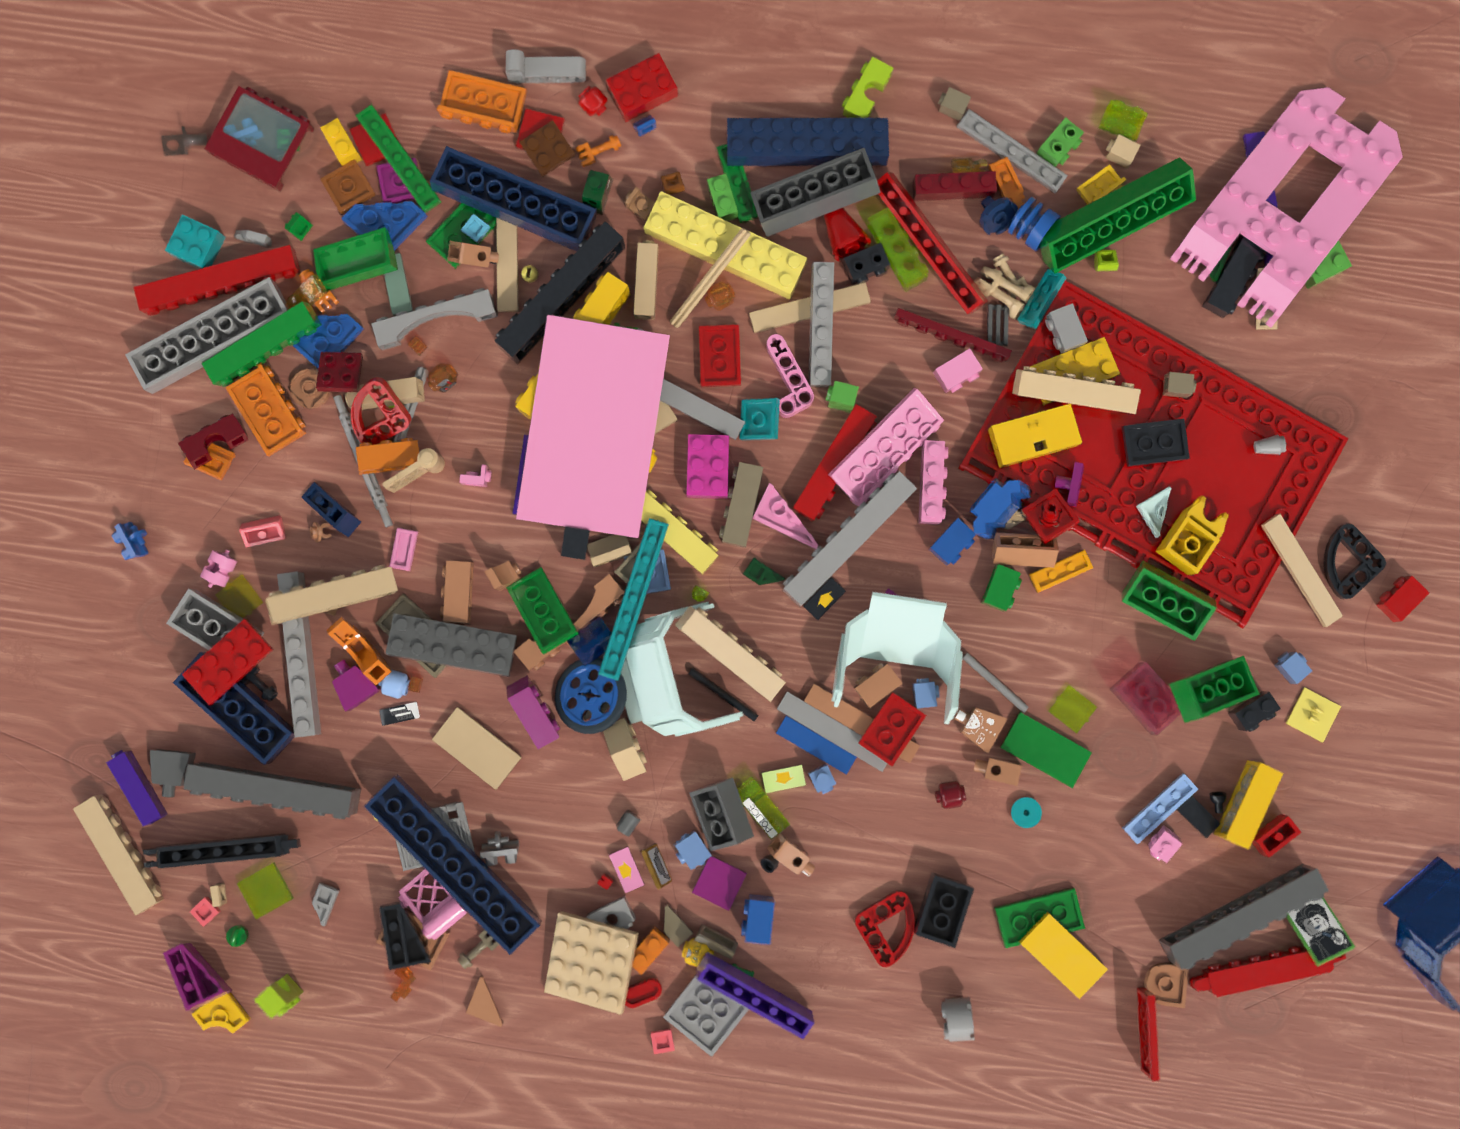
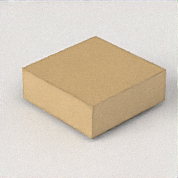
M219 883L210 886L213 907L226 904L225 884Z

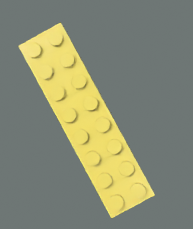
M662 191L644 225L645 234L710 264H714L742 229ZM750 232V237L724 270L790 300L807 264V257Z

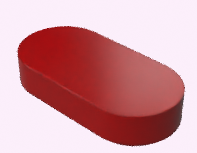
M649 978L629 986L625 1006L636 1008L656 1000L662 993L661 983L655 978Z

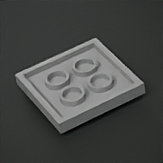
M696 974L664 1014L663 1018L712 1057L749 1009L698 981Z

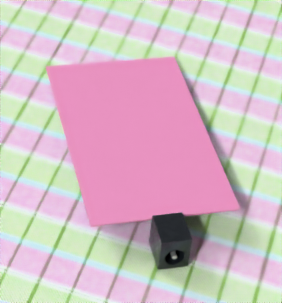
M547 315L516 519L564 526L565 531L561 556L585 560L590 531L639 537L670 335Z

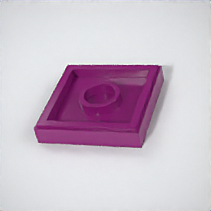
M415 157L411 158L413 163L418 168L417 159ZM389 163L376 165L383 203L391 202L396 204L415 200Z
M711 855L692 893L729 911L747 873Z

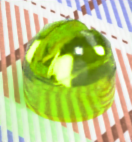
M695 585L692 590V597L695 601L702 602L708 597L710 592Z

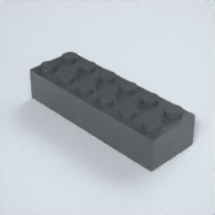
M862 148L750 193L766 237L881 192L866 150Z
M394 613L385 654L398 658L510 677L517 636Z

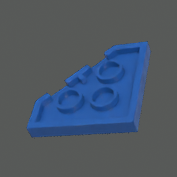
M405 201L397 204H392L391 202L375 203V205L355 204L341 219L358 235L386 227L395 251L427 218V215L412 201Z
M348 314L317 316L322 325L317 328L315 333L301 337L300 342L293 345V347L315 367L319 368L321 352H344L364 330Z

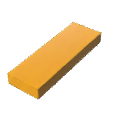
M1082 550L1056 562L1054 568H1042L1029 574V577L1036 592L1039 593L1092 569L1093 566L1086 550Z

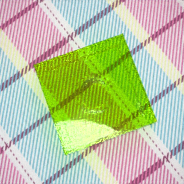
M275 862L237 883L255 919L294 899Z

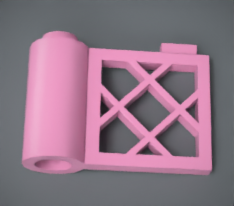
M425 869L399 891L401 895L398 898L405 907L409 906L418 917L423 926V934L428 939L436 940L468 912L443 887L438 886L435 878L433 886L424 885L425 876L429 874ZM412 887H419L417 899H410L406 892ZM423 888L433 889L431 901L422 900ZM437 889H443L448 894V897L442 902L435 901ZM421 903H431L430 912L423 916L420 912Z

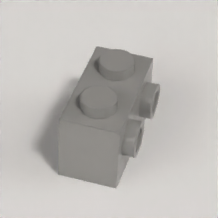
M1073 303L1051 311L1046 316V326L1049 331H1052L1054 346L1057 350L1059 349L1061 354L1083 346L1088 342Z

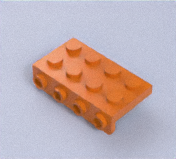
M449 70L441 103L437 105V111L442 118L448 120L456 118L465 124H472L473 122L486 129L493 127L498 128L503 133H517L527 90L526 88Z
M260 363L257 365V369L227 386L226 390L265 454L270 457L307 433L304 429L306 424L300 416L297 417L294 413V410H296L295 406L289 399L286 400L284 397L285 390L279 382L276 383L273 379L275 374L268 365L265 366Z

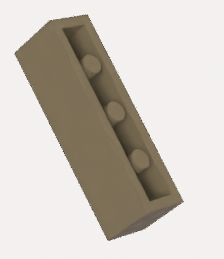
M739 462L738 467H734L732 478L736 480L734 487L730 486L728 493L731 503L730 506L725 507L723 518H727L725 526L721 525L719 537L723 538L722 543L746 548L763 467Z

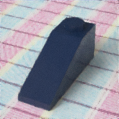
M315 482L301 497L331 526L347 537L361 523L354 514Z

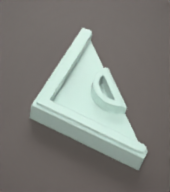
M1170 486L1136 506L1155 538L1160 536L1171 491Z

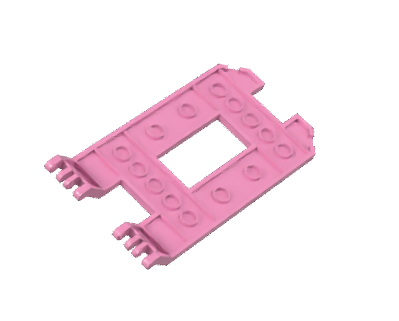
M1330 88L1299 92L1198 219L1170 258L1173 262H1177L1183 252L1190 255L1182 264L1184 269L1188 267L1193 259H1196L1197 261L1188 271L1191 274H1194L1200 263L1206 266V269L1201 272L1198 278L1204 282L1239 234L1273 255V258L1237 304L1239 307L1244 308L1250 298L1256 300L1257 303L1249 310L1251 315L1262 304L1264 307L1256 316L1258 320H1261L1267 309L1274 312L1273 316L1266 322V325L1270 328L1402 159L1397 131L1381 121L1376 124L1369 135L1335 114L1346 98ZM1308 146L1341 166L1342 169L1299 223L1266 200Z

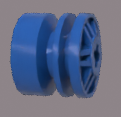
M1031 197L1014 215L1008 233L1014 235L1020 229L1016 239L1019 240L1027 234L1028 237L1025 245L1036 252L1040 249V242L1055 221L1061 218V215L1052 209H1048L1042 215L1040 212L1043 208V203L1040 202L1033 209L1037 199Z

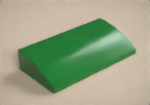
M386 227L313 249L318 287L325 291L398 270L393 244Z

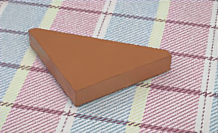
M480 976L466 1013L502 1027L503 1021L498 1013L492 994L488 989L484 976Z

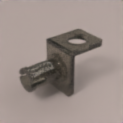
M181 126L182 135H166L161 137L164 155H188V148L190 146L207 144V133L188 134L185 131V126ZM175 140L179 143V148L177 150H170L167 147V143Z

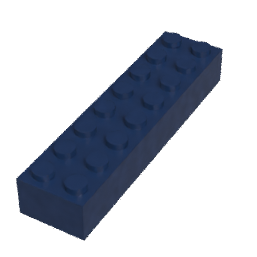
M727 118V166H818L862 148H865L871 166H887L889 158L888 118Z
M448 146L445 147L430 179L432 191L574 251H578L580 243L587 239L596 219V209Z

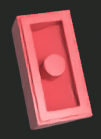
M281 515L241 524L239 529L245 547L286 538Z

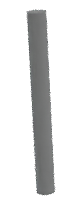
M969 653L963 656L962 659L1019 710L1024 713L1029 708Z

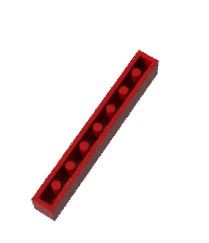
M887 172L877 180L881 192L879 196L967 314H971L988 302L987 298L895 174Z
M286 245L133 288L139 310L152 316L159 314L161 310L178 309L183 304H197L198 300L216 299L220 294H234L237 290L242 288L248 289L268 277L276 282V279L283 277L285 279L293 278L296 274L301 273L295 249L291 245Z

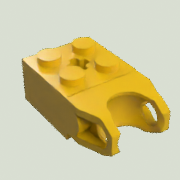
M1199 496L1192 505L1182 511L1155 551L1187 575L1197 574L1220 541L1219 539L1224 532L1225 523L1228 518V514L1224 512L1223 514L1220 513L1211 522L1208 521L1203 515L1206 501L1204 496Z

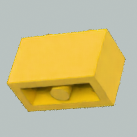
M338 118L320 127L342 166L354 159L357 162L362 160Z

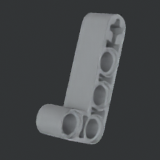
M513 49L506 51V75L508 80L513 83H579L586 81V59L583 57H525L522 51Z

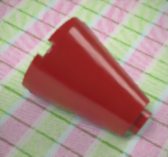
M844 208L824 215L831 250L835 260L840 261L839 258H845L862 251L867 243L868 245L871 244L869 236Z

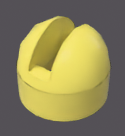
M527 265L522 269L521 275L526 282H534L538 277V272L534 266ZM528 269H531L530 278L527 277Z

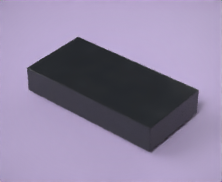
M1190 796L1176 809L1204 838H1208L1221 824L1193 796Z

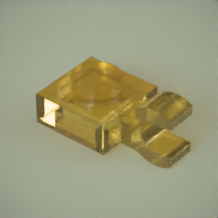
M972 158L952 159L951 162L953 173L984 172L986 169H980V167L988 166L986 159L972 161Z

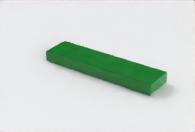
M727 144L718 146L717 152L724 174H727L738 210L739 223L759 218L750 193L751 189L744 167L727 166Z

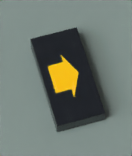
M831 577L803 607L818 621L846 591Z

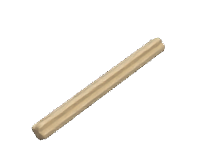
M742 228L672 317L670 323L674 327H680L750 237L751 233L747 229Z

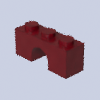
M232 413L222 416L212 425L202 427L199 432L193 435L185 436L178 445L195 470L212 460L208 453L211 443L223 441L231 450L249 439Z

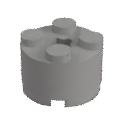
M970 997L945 999V1002H941L942 1017L947 1018V1023H944L945 1040L949 1039L950 1042L975 1040Z

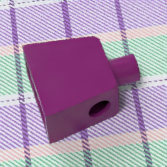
M342 660L334 666L340 676L334 679L332 683L345 712L351 711L381 691V687L378 684L375 685L362 673L359 665H355L350 669L346 661Z

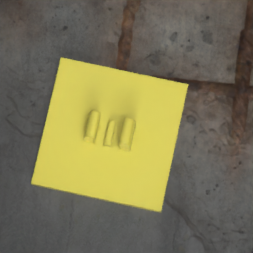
M1304 687L1286 724L1323 743L1341 706Z

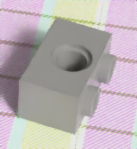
M626 896L612 901L587 915L588 919L623 929L633 926L632 922L636 919ZM607 915H616L618 922L615 924L609 923Z

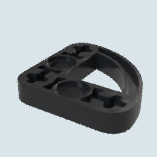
M1344 524L1334 531L1326 545L1323 560L1324 572L1334 594L1343 600L1351 599L1385 568L1386 559L1353 524ZM1349 529V530H1350L1349 535H1350L1351 537H1349V536L1344 537V534H1345V531H1344V530ZM1340 542L1360 562L1341 581L1338 578L1335 566L1336 552ZM1359 542L1366 546L1363 554L1356 550V545ZM1371 559H1378V567H1372L1373 561ZM1358 571H1362L1365 574L1363 582L1356 580L1355 576ZM1351 583L1356 585L1351 586L1347 590L1349 594L1342 593L1344 591L1343 587L1349 586Z

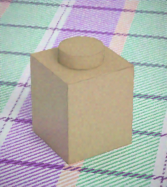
M1118 135L1115 140H1110L1106 151H1108L1106 159L1127 169L1132 163L1140 145Z

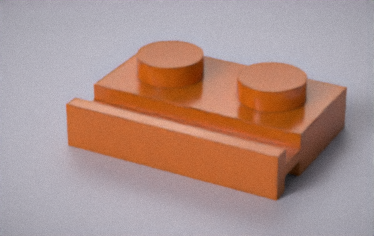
M211 443L208 453L212 460L196 470L222 481L236 455ZM185 458L184 464L192 467L188 459Z

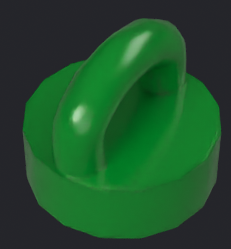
M236 925L228 930L226 939L231 947H239L247 942L249 933L244 926Z

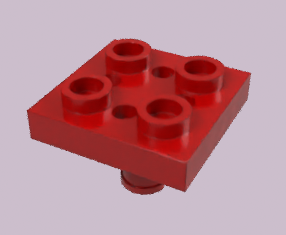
M1057 489L1022 509V514L1044 544L1080 522Z

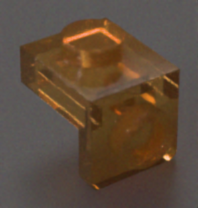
M407 967L394 971L403 980L390 996L395 1002L400 998L405 999L412 991L410 986L416 978L413 976L414 973Z

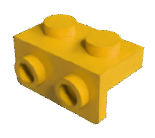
M1109 164L1076 190L1088 205L1123 187L1126 178L1123 177L1121 179Z

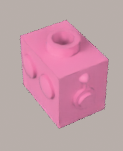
M1163 825L1148 843L1150 854L1160 861L1162 859L1167 863L1182 845L1181 838Z

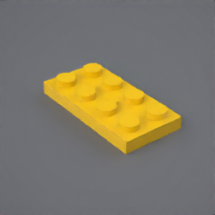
M1105 337L1030 366L1036 368L1037 373L1050 370L1056 371V376L1062 377L1063 373L1075 374V379L1082 380L1083 376L1095 378V382L1099 383L1103 379L1108 380L1120 375ZM1041 399L1043 405L1053 402L1051 400Z

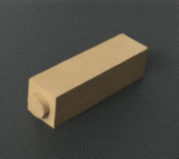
M645 240L642 243H638L635 319L655 320L659 248L658 244H654V241Z
M417 377L386 381L402 404L425 401L424 384ZM374 385V388H375V389H377V388L381 389V386H380V385H379V386ZM347 392L345 394L348 407H352L358 392ZM370 394L364 398L362 410L379 408ZM391 400L384 401L386 406H394Z

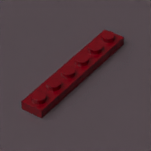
M900 308L897 309L893 319L901 326L908 327L909 325L915 327L919 333L927 334L928 332L935 335L934 337L938 340L946 341L947 339L954 342L953 344L957 347L973 349L972 352L978 355L987 354L992 356L991 359L997 362H1006L1012 350Z

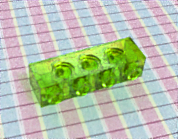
M887 207L867 218L866 225L876 243L882 244L891 269L904 291L907 292L925 282L929 271L925 263H921L918 259L919 254L915 246H911L907 240L909 239L907 232L904 228H900L897 223L898 220ZM890 228L894 234L886 235L883 230ZM895 245H900L903 247L904 251L898 253L894 250L893 247ZM910 262L914 268L907 270L903 264Z

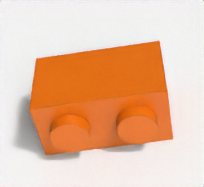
M656 926L650 930L635 948L632 967L641 975L670 941Z

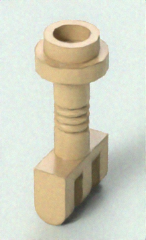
M1004 253L993 259L995 262L993 265L995 268L998 266L1001 268L1007 280L1023 287L1028 285L1024 277L1016 279L1006 262L1009 258L1008 256L1005 257ZM1005 289L1009 296L1016 298L1014 293Z

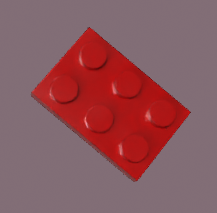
M739 325L699 326L701 387L741 386Z
M892 692L858 744L893 767L927 715Z

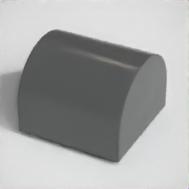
M626 810L616 824L617 830L630 837L641 819L630 810Z

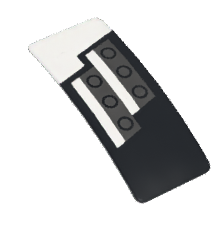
M417 702L379 710L382 726L420 717Z

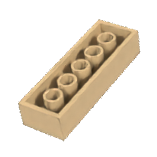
M380 565L371 569L372 572L366 573L365 570L353 572L351 577L348 578L340 575L333 577L331 582L328 583L320 580L311 583L308 588H303V585L290 588L288 593L283 594L282 591L270 593L265 603L271 625L392 595L398 591L392 568Z

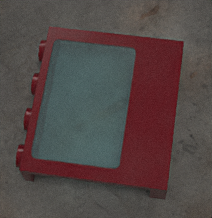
M238 86L204 149L210 155L281 192L284 184L280 180L307 131L313 133L314 128L310 125L311 121L304 116L296 117L292 114L293 111L287 107L282 106L280 108L274 105L275 102L266 96L264 98L257 96L258 93L249 87L244 89Z

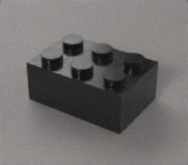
M931 872L915 923L914 934L956 948L974 887Z

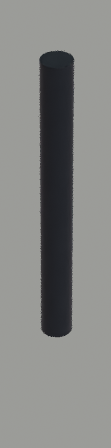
M692 668L688 673L738 711L743 712L753 722L759 716L696 669Z

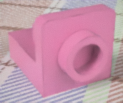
M482 464L481 476H478L479 473L466 472V475L460 474V483L462 485L487 487V482L491 481V470H489L487 465Z

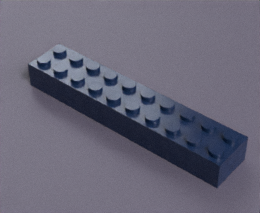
M398 774L364 805L377 821L509 955L541 925L542 921Z

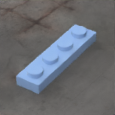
M1182 773L1122 829L1136 844H1139L1192 796L1198 788Z

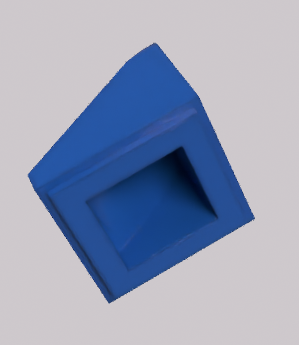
M651 115L633 123L638 136H642L657 128L656 121Z

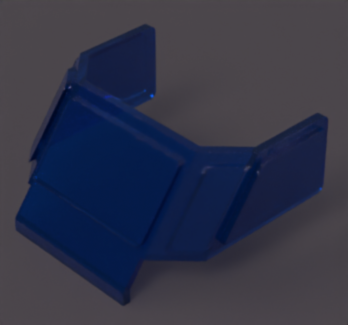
M1437 856L1386 901L1383 906L1399 918L1395 946L1402 954V959L1436 1001L1450 1010L1460 1013V1005L1440 981L1443 957L1460 943V868L1454 869Z

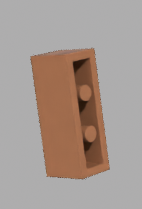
M995 533L992 546L993 564L1054 568L1059 552L1057 537L1044 544L1038 535Z
M446 561V565H443L442 576L445 578V586L441 588V597L444 598V606L440 608V618H443V622L471 624L474 563Z

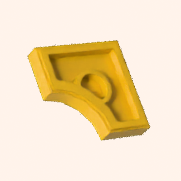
M230 992L199 1007L191 1014L203 1031L209 1027L220 1026L228 1029L232 1034L251 1020Z

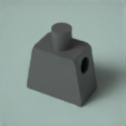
M162 749L150 750L152 784L163 785L162 797H174L176 786H184L187 765L194 763L196 753Z

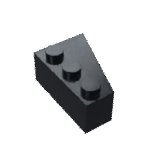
M402 901L380 905L379 909L389 970L431 962L432 958Z

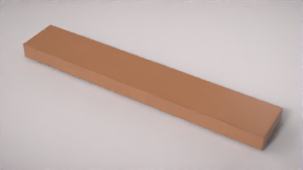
M813 684L804 699V702L862 736L873 721L872 717L841 699L839 706L834 707L832 694ZM910 740L899 758L911 763L920 745Z

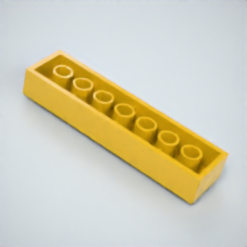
M607 272L605 276L602 275L596 283L597 288L593 293L590 292L584 301L586 304L582 310L579 308L576 311L573 319L605 325L611 324L629 298L630 291L626 283ZM538 374L536 377L533 375L527 383L528 389L525 393H520L516 399L517 405L515 407L530 420L532 419Z

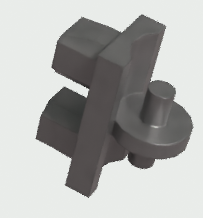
M500 831L495 832V838H488V843L482 844L480 857L484 858L487 866L498 864V856H505V862L508 864L516 863L519 839L509 840V836L501 837Z

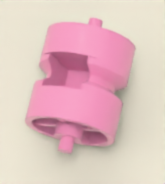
M212 550L208 558L209 565L204 566L200 577L209 582L208 587L212 588L213 585L226 586L230 578L228 573L233 572L238 562L229 557L230 551L225 550L224 553H219Z

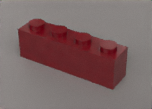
M996 171L915 174L913 179L914 201L986 198L987 196L993 198L997 192Z

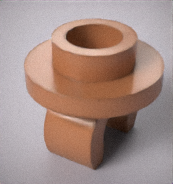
M314 522L313 527H310L311 538L315 542H321V539L330 538L331 534L326 535L322 531L323 528H328L330 524L323 523L319 525L318 522Z

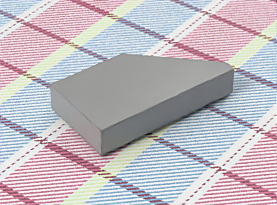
M236 230L234 236L235 239L265 247H271L272 240L267 235L249 230Z
M322 882L318 885L312 905L319 916L321 926H326L340 889Z

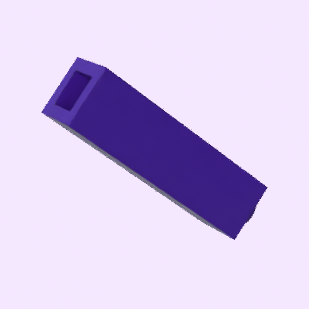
M121 750L111 756L112 759L106 763L142 826L151 825L168 814L132 751L123 752Z

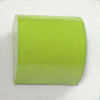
M1100 250L1095 253V271H1117L1119 263L1116 250Z

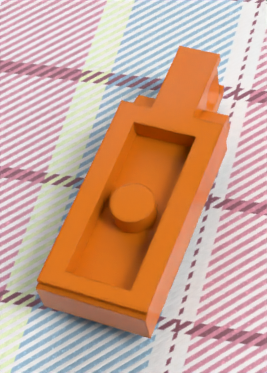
M1008 157L989 164V170L996 171V183L1002 197L1010 198L1019 209L1024 204L1022 201L1025 198L1024 190Z

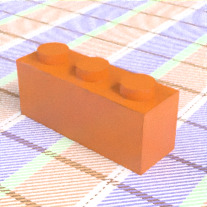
M404 438L401 439V442L395 443L392 440H385L377 445H372L369 442L359 444L360 446L356 447L359 475L406 469L417 462L419 454L418 440Z

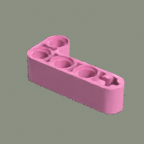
M778 334L771 335L767 340V351L790 392L789 395L780 400L779 415L789 418L810 407L814 400V394L784 338ZM774 341L776 344L780 343L779 351L781 352V354L779 355L777 348L772 347V342ZM788 359L791 365L783 367L780 364V360ZM792 376H797L801 382L793 385L789 379ZM803 393L808 394L810 400L806 403L801 402L799 396ZM782 404H791L792 410L784 412L781 408Z

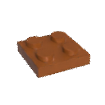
M355 159L320 179L341 215L348 212L355 204H362L376 196Z

